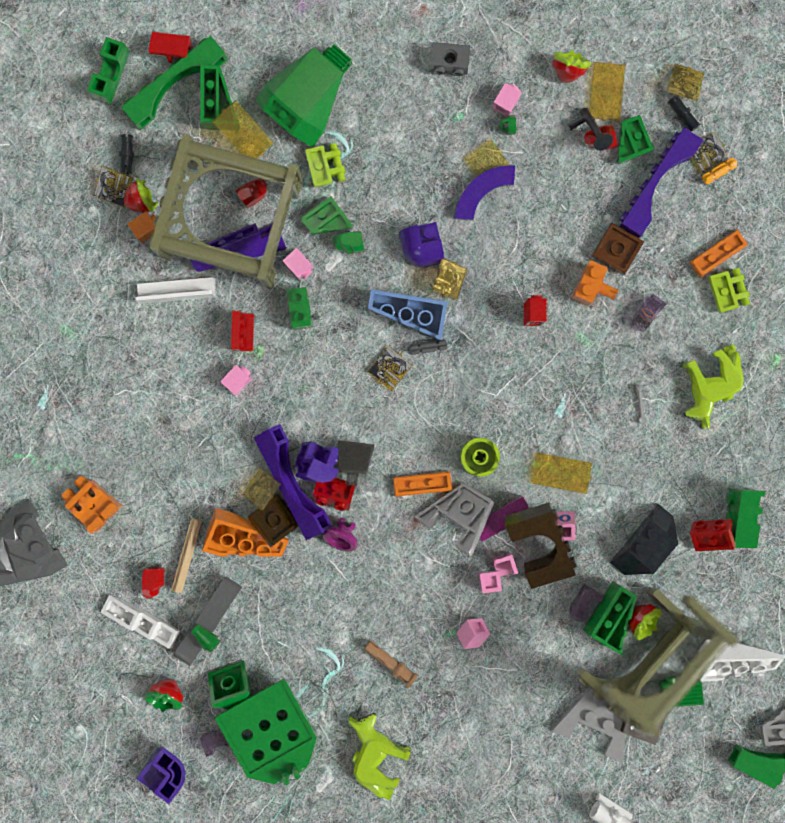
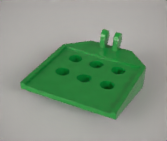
M285 678L214 718L247 778L273 785L279 782L287 786L290 784V775L293 774L296 779L301 778L300 772L304 771L310 763L317 739L316 731ZM285 710L287 714L285 716H278L277 712ZM265 719L270 723L267 726H262L260 721ZM249 729L252 731V734L245 736L242 732ZM296 730L298 733L295 736H290L288 732ZM273 740H279L281 742L278 746H273L271 744ZM255 750H262L263 754L257 756L253 752Z

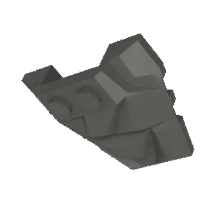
M31 500L12 509L0 523V586L51 576L68 566L59 549H52L37 523L36 518L39 517V514Z

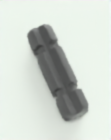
M445 339L438 340V342L431 341L420 343V345H410L411 355L447 349V341Z

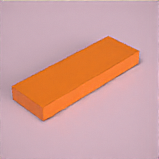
M737 229L689 263L700 278L746 247L748 243Z
M450 471L393 477L395 497L452 491Z

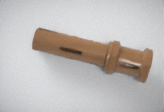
M372 640L365 647L364 651L389 669L394 678L397 677L405 683L406 688H409L417 678V673H413L405 667V663L396 661Z

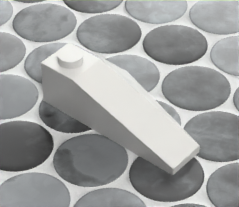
M709 639L704 642V644H703L702 647L700 648L699 652H700V651L704 648V646L710 641ZM737 643L735 647L727 646L699 680L719 681L723 680V676L733 674L734 677H739L747 671H751L754 674L774 670L784 660V656Z

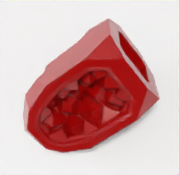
M612 125L599 127L603 134L608 133L613 137V142L607 150L617 147L614 127ZM592 130L585 133L584 141L589 147H594L596 137Z
M255 179L239 187L235 192L245 206L250 208L265 197L267 184L264 179Z
M146 567L143 569L142 594L144 598L152 599L158 595L160 588L164 586L165 567Z

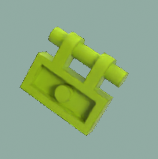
M337 143L329 145L331 150L329 152H325L324 145L305 150L315 188L333 184L331 176L335 175L338 177L339 182L346 181V170L342 166L340 159L342 155L341 151L338 150ZM333 159L335 168L329 169L327 160Z
M740 268L732 270L734 276L730 278L729 271L708 277L718 313L739 308L737 300L740 299L743 306L750 305L749 291H746L744 274L741 275ZM734 283H736L739 294H735Z

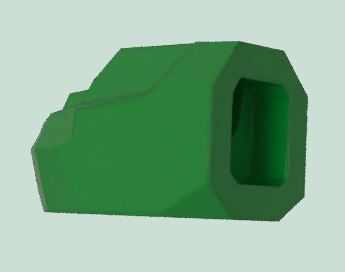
M361 231L339 234L332 239L333 246L339 251L346 252L348 255L365 252Z

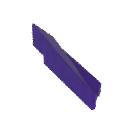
M254 223L205 244L253 258L259 257L265 253L273 223L261 230ZM282 235L276 252L286 249ZM190 259L196 272L218 267Z

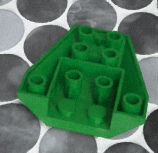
M312 48L266 82L255 99L262 110L286 131L313 148L325 132L344 72L316 48Z

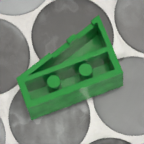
M200 64L201 129L239 131V121L236 117L220 65Z
M729 489V493L726 496L727 504H729V512L726 513V519L732 520L731 532L736 544L735 548L758 547L760 533L758 514L763 513V508L759 506L760 499L765 497L766 491Z
M612 581L583 628V631L622 655L624 638L627 637L628 633L626 631L629 619L631 620L637 596Z

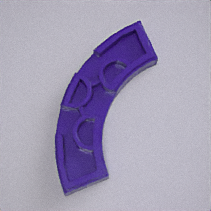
M516 165L495 167L476 177L462 193L456 207L454 219L473 221L479 202L488 192L498 187L514 185Z

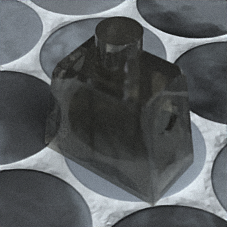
M338 440L339 473L347 475V486L356 487L358 476H367L375 444Z

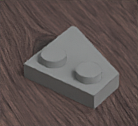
M785 709L760 725L763 746L785 744Z

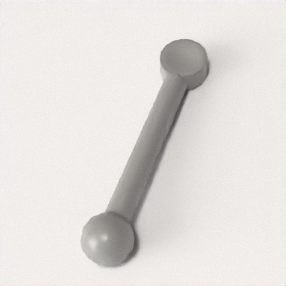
M638 384L635 387V390L638 392L640 411L638 422L645 424L647 420L644 417L641 393L643 387Z

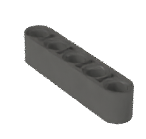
M227 576L223 579L176 650L175 657L189 666L193 663L202 647L194 635L191 634V631L200 624L203 628L213 632L242 586Z

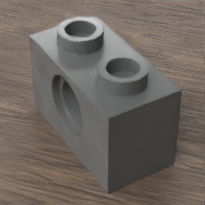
M432 42L430 72L437 75L451 73L458 77L467 75L470 45ZM452 58L454 62L447 63L445 59Z

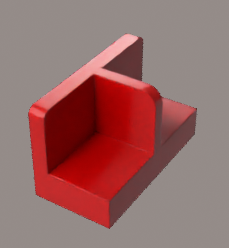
M152 32L148 51L149 54L164 55L167 57L168 63H172L173 57L186 58L188 51L192 50L193 46L190 36Z

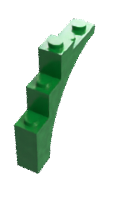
M736 744L727 760L736 769L774 790L782 782L783 774L785 773V752L763 753L749 750Z

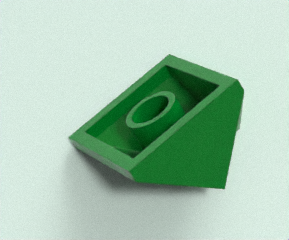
M244 660L208 673L212 707L229 709L249 696L250 692Z

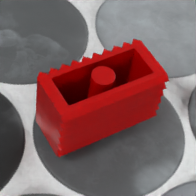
M531 295V298L524 302L523 326H541L548 320L546 318L548 316L546 314V302L548 300L543 298V295Z

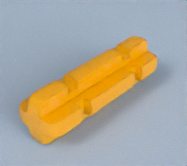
M733 157L725 161L726 163L723 162L711 169L710 173L706 172L703 174L702 181L706 185L712 183L728 173V170L735 169L737 161Z

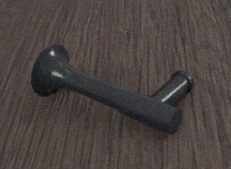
M586 107L581 109V117L567 123L570 131L586 122L596 137L594 148L598 151L609 148L613 142L612 135L601 132L594 117Z

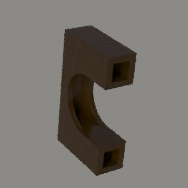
M550 502L504 516L505 527L512 542L539 535L551 539L555 544L553 550L548 555L524 563L525 575L531 589L576 576L575 568L578 566L575 557H571L569 554L571 552L569 541H564V528L562 524L558 525L557 520H559L557 510L556 508L552 509Z

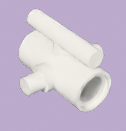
M597 794V802L590 811V818L598 823H633L630 821L633 816L632 813L602 794Z

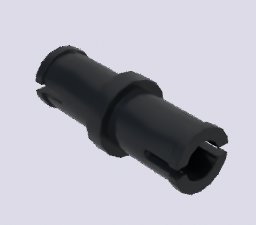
M675 95L667 102L677 114L678 120H682L689 131L693 132L701 125L690 112L691 109L684 105L678 95Z
M121 134V151H119V157H121L120 174L124 175L125 167H127V175H132V158H134V153L132 152L133 135L128 134L127 142L126 134Z

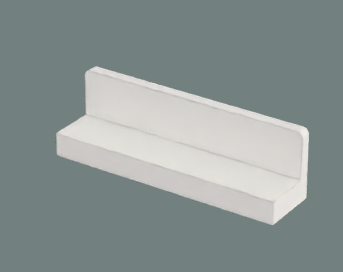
M213 277L137 284L138 297H135V301L144 304L216 297L215 281Z

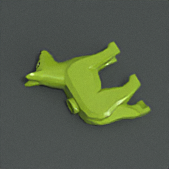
M734 344L712 353L720 362V377L704 378L696 360L682 365L683 369H686L689 373L691 392L695 403L694 407L684 412V416L701 422L703 429L710 428V416L714 403L721 399L723 402L734 398L733 394L742 389L744 378L741 358Z
M371 713L359 720L349 716L348 723L355 729L362 742L360 751H355L352 762L355 763L353 774L356 781L369 789L377 797H383L390 801L393 788H397L400 778L387 777L377 766L380 765L387 755L408 761L411 747L399 746L392 742L385 734L374 729L376 722L375 713Z

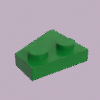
M640 115L624 120L621 123L618 165L654 150Z
M332 196L301 217L302 222L312 235L353 228V225Z

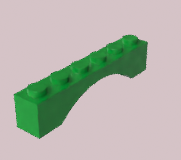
M212 36L202 39L196 48L188 51L186 58L172 63L166 72L157 75L151 84L142 87L136 96L127 99L122 109L139 130H142L155 119L162 98L175 83L187 76L200 73V64L223 65L228 61L225 52Z

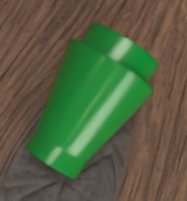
M200 624L191 631V634L194 635L204 651L207 650L211 653L220 643L217 635L203 628Z

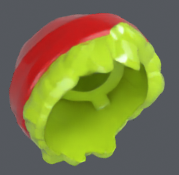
M571 50L569 53L555 52L553 55L552 66L559 80L563 83L576 81L585 74L591 65L588 59L582 57L581 53L575 54L574 50Z
M136 179L126 190L124 205L129 210L144 213L145 211L154 212L155 208H157L158 202L152 201L151 191L144 185L146 180Z
M652 604L634 606L631 620L629 619L628 624L629 630L636 640L651 636L652 631H657L656 624L662 615L660 609H657Z

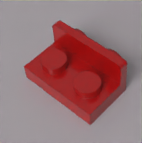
M232 310L231 350L252 352L254 348V314Z
M333 478L328 482L316 483L312 501L320 506L328 505L339 511H349L356 483L338 478Z
M717 519L693 522L690 536L695 551L734 550L736 544L731 532L732 520Z

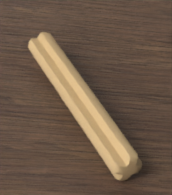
M191 518L171 588L173 592H183L202 524L200 519Z

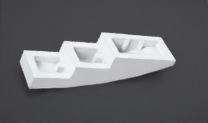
M112 595L108 596L101 610L102 614L128 630H134L149 640L154 639L168 649L173 647L180 633V630L165 621Z

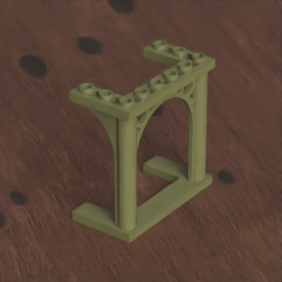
M182 134L181 139L177 141L176 158H173L171 162V176L166 179V193L160 200V214L155 217V231L149 238L150 249L165 260L170 261L172 255H178L257 277L265 288L272 289L277 273L273 262L292 197L298 199L303 182L298 166L290 164L289 167L274 164L195 142L191 136ZM201 160H204V163H210L209 166L204 168ZM197 166H199V170L197 173H192L189 171V169L197 170ZM215 170H231L284 185L263 260L207 245L190 232L184 219L183 206L189 188L199 177ZM185 173L189 175L187 182L183 181V179L185 180ZM179 194H182L181 199H178ZM174 212L179 213L177 219H172L175 216ZM180 223L182 225L180 232L176 234L169 233V228L173 224ZM184 234L188 235V240H185L184 238H182V240H179V238H181Z
M651 587L647 594L676 621L664 637L634 670L622 677L613 679L599 678L589 674L581 667L575 673L580 677L578 681L585 688L589 686L594 690L593 696L600 702L604 700L608 704L606 708L612 714L628 723L631 727H634L637 731H640L643 735L649 734L655 738L660 732L656 727L727 646L735 647L739 640L693 596L684 595L680 602L698 619L686 616L661 591ZM689 634L710 640L668 688L655 695L638 697L642 687Z

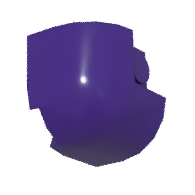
M436 222L420 226L417 224L399 232L403 255L411 265L424 268L441 264L442 259L444 260L442 241Z
M312 441L303 442L294 466L297 468L295 476L312 483L331 481L339 472V470L333 468L338 460L339 449L334 446L322 447Z
M161 746L149 758L148 763L136 779L170 805L185 782L186 771L184 764L178 757Z

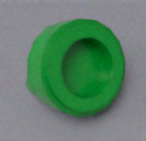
M508 115V118L502 119L499 123L500 130L502 132H509V135H515L516 116Z

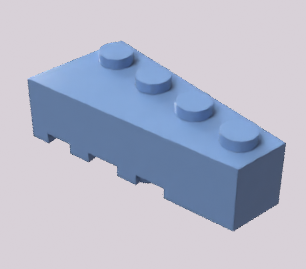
M371 289L368 309L441 340L448 302Z

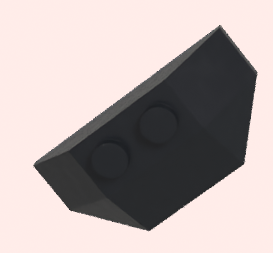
M657 504L610 563L624 575L654 574L678 545L674 516Z

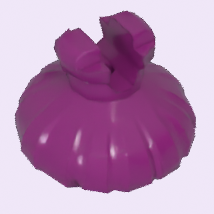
M340 518L338 520V527H332L324 532L323 540L337 550L354 551L357 548V539L351 532L355 529L356 524L351 522L349 527H346L344 525L345 519Z

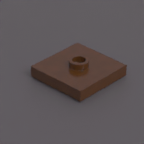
M611 222L591 256L625 275L645 241Z

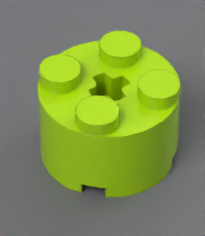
M473 438L467 441L460 451L462 467L474 476L483 477L490 475L495 471L500 461L498 447L486 438ZM477 452L484 454L482 462L475 460Z

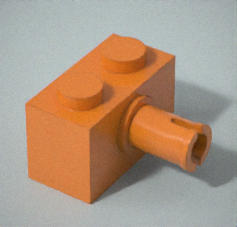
M590 260L582 272L571 299L589 306L593 303L598 293L614 300L619 289L603 283L608 268Z

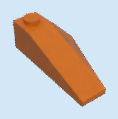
M215 508L208 525L202 551L217 556L239 555V557H246V555H258L259 557H282L289 539L284 537L270 548L250 520L235 513Z

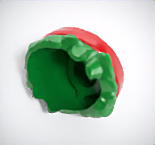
M164 679L150 687L144 696L147 702L153 705L155 709L160 708L161 712H165L167 709H181L184 698L178 683L174 679Z

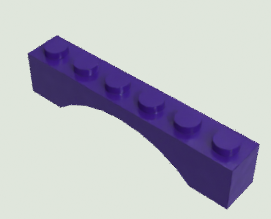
M685 127L680 133L676 131L670 140L672 142L671 147H666L660 156L662 158L661 162L653 166L650 171L652 176L649 180H644L639 188L642 190L639 196L635 195L629 203L632 207L628 212L625 210L619 219L621 221L619 227L638 238L643 235L652 221V198L661 177L669 169L689 161L703 142L702 138Z
M280 424L253 437L275 481L279 483L278 487L305 540L307 541L332 528L333 526L325 510L307 497L295 479L289 461V440Z

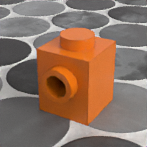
M147 211L127 223L137 240L141 243L147 241L155 231L154 221L156 216L154 214L150 215Z

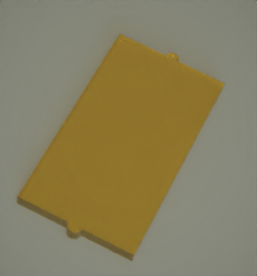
M594 62L589 111L594 119L620 121L625 65L612 64V62Z
M237 100L226 110L223 109L222 113L213 121L242 155L257 159L260 155L263 156L264 152L273 144Z
M537 452L534 466H532L531 483L587 494L589 480H591L592 463Z

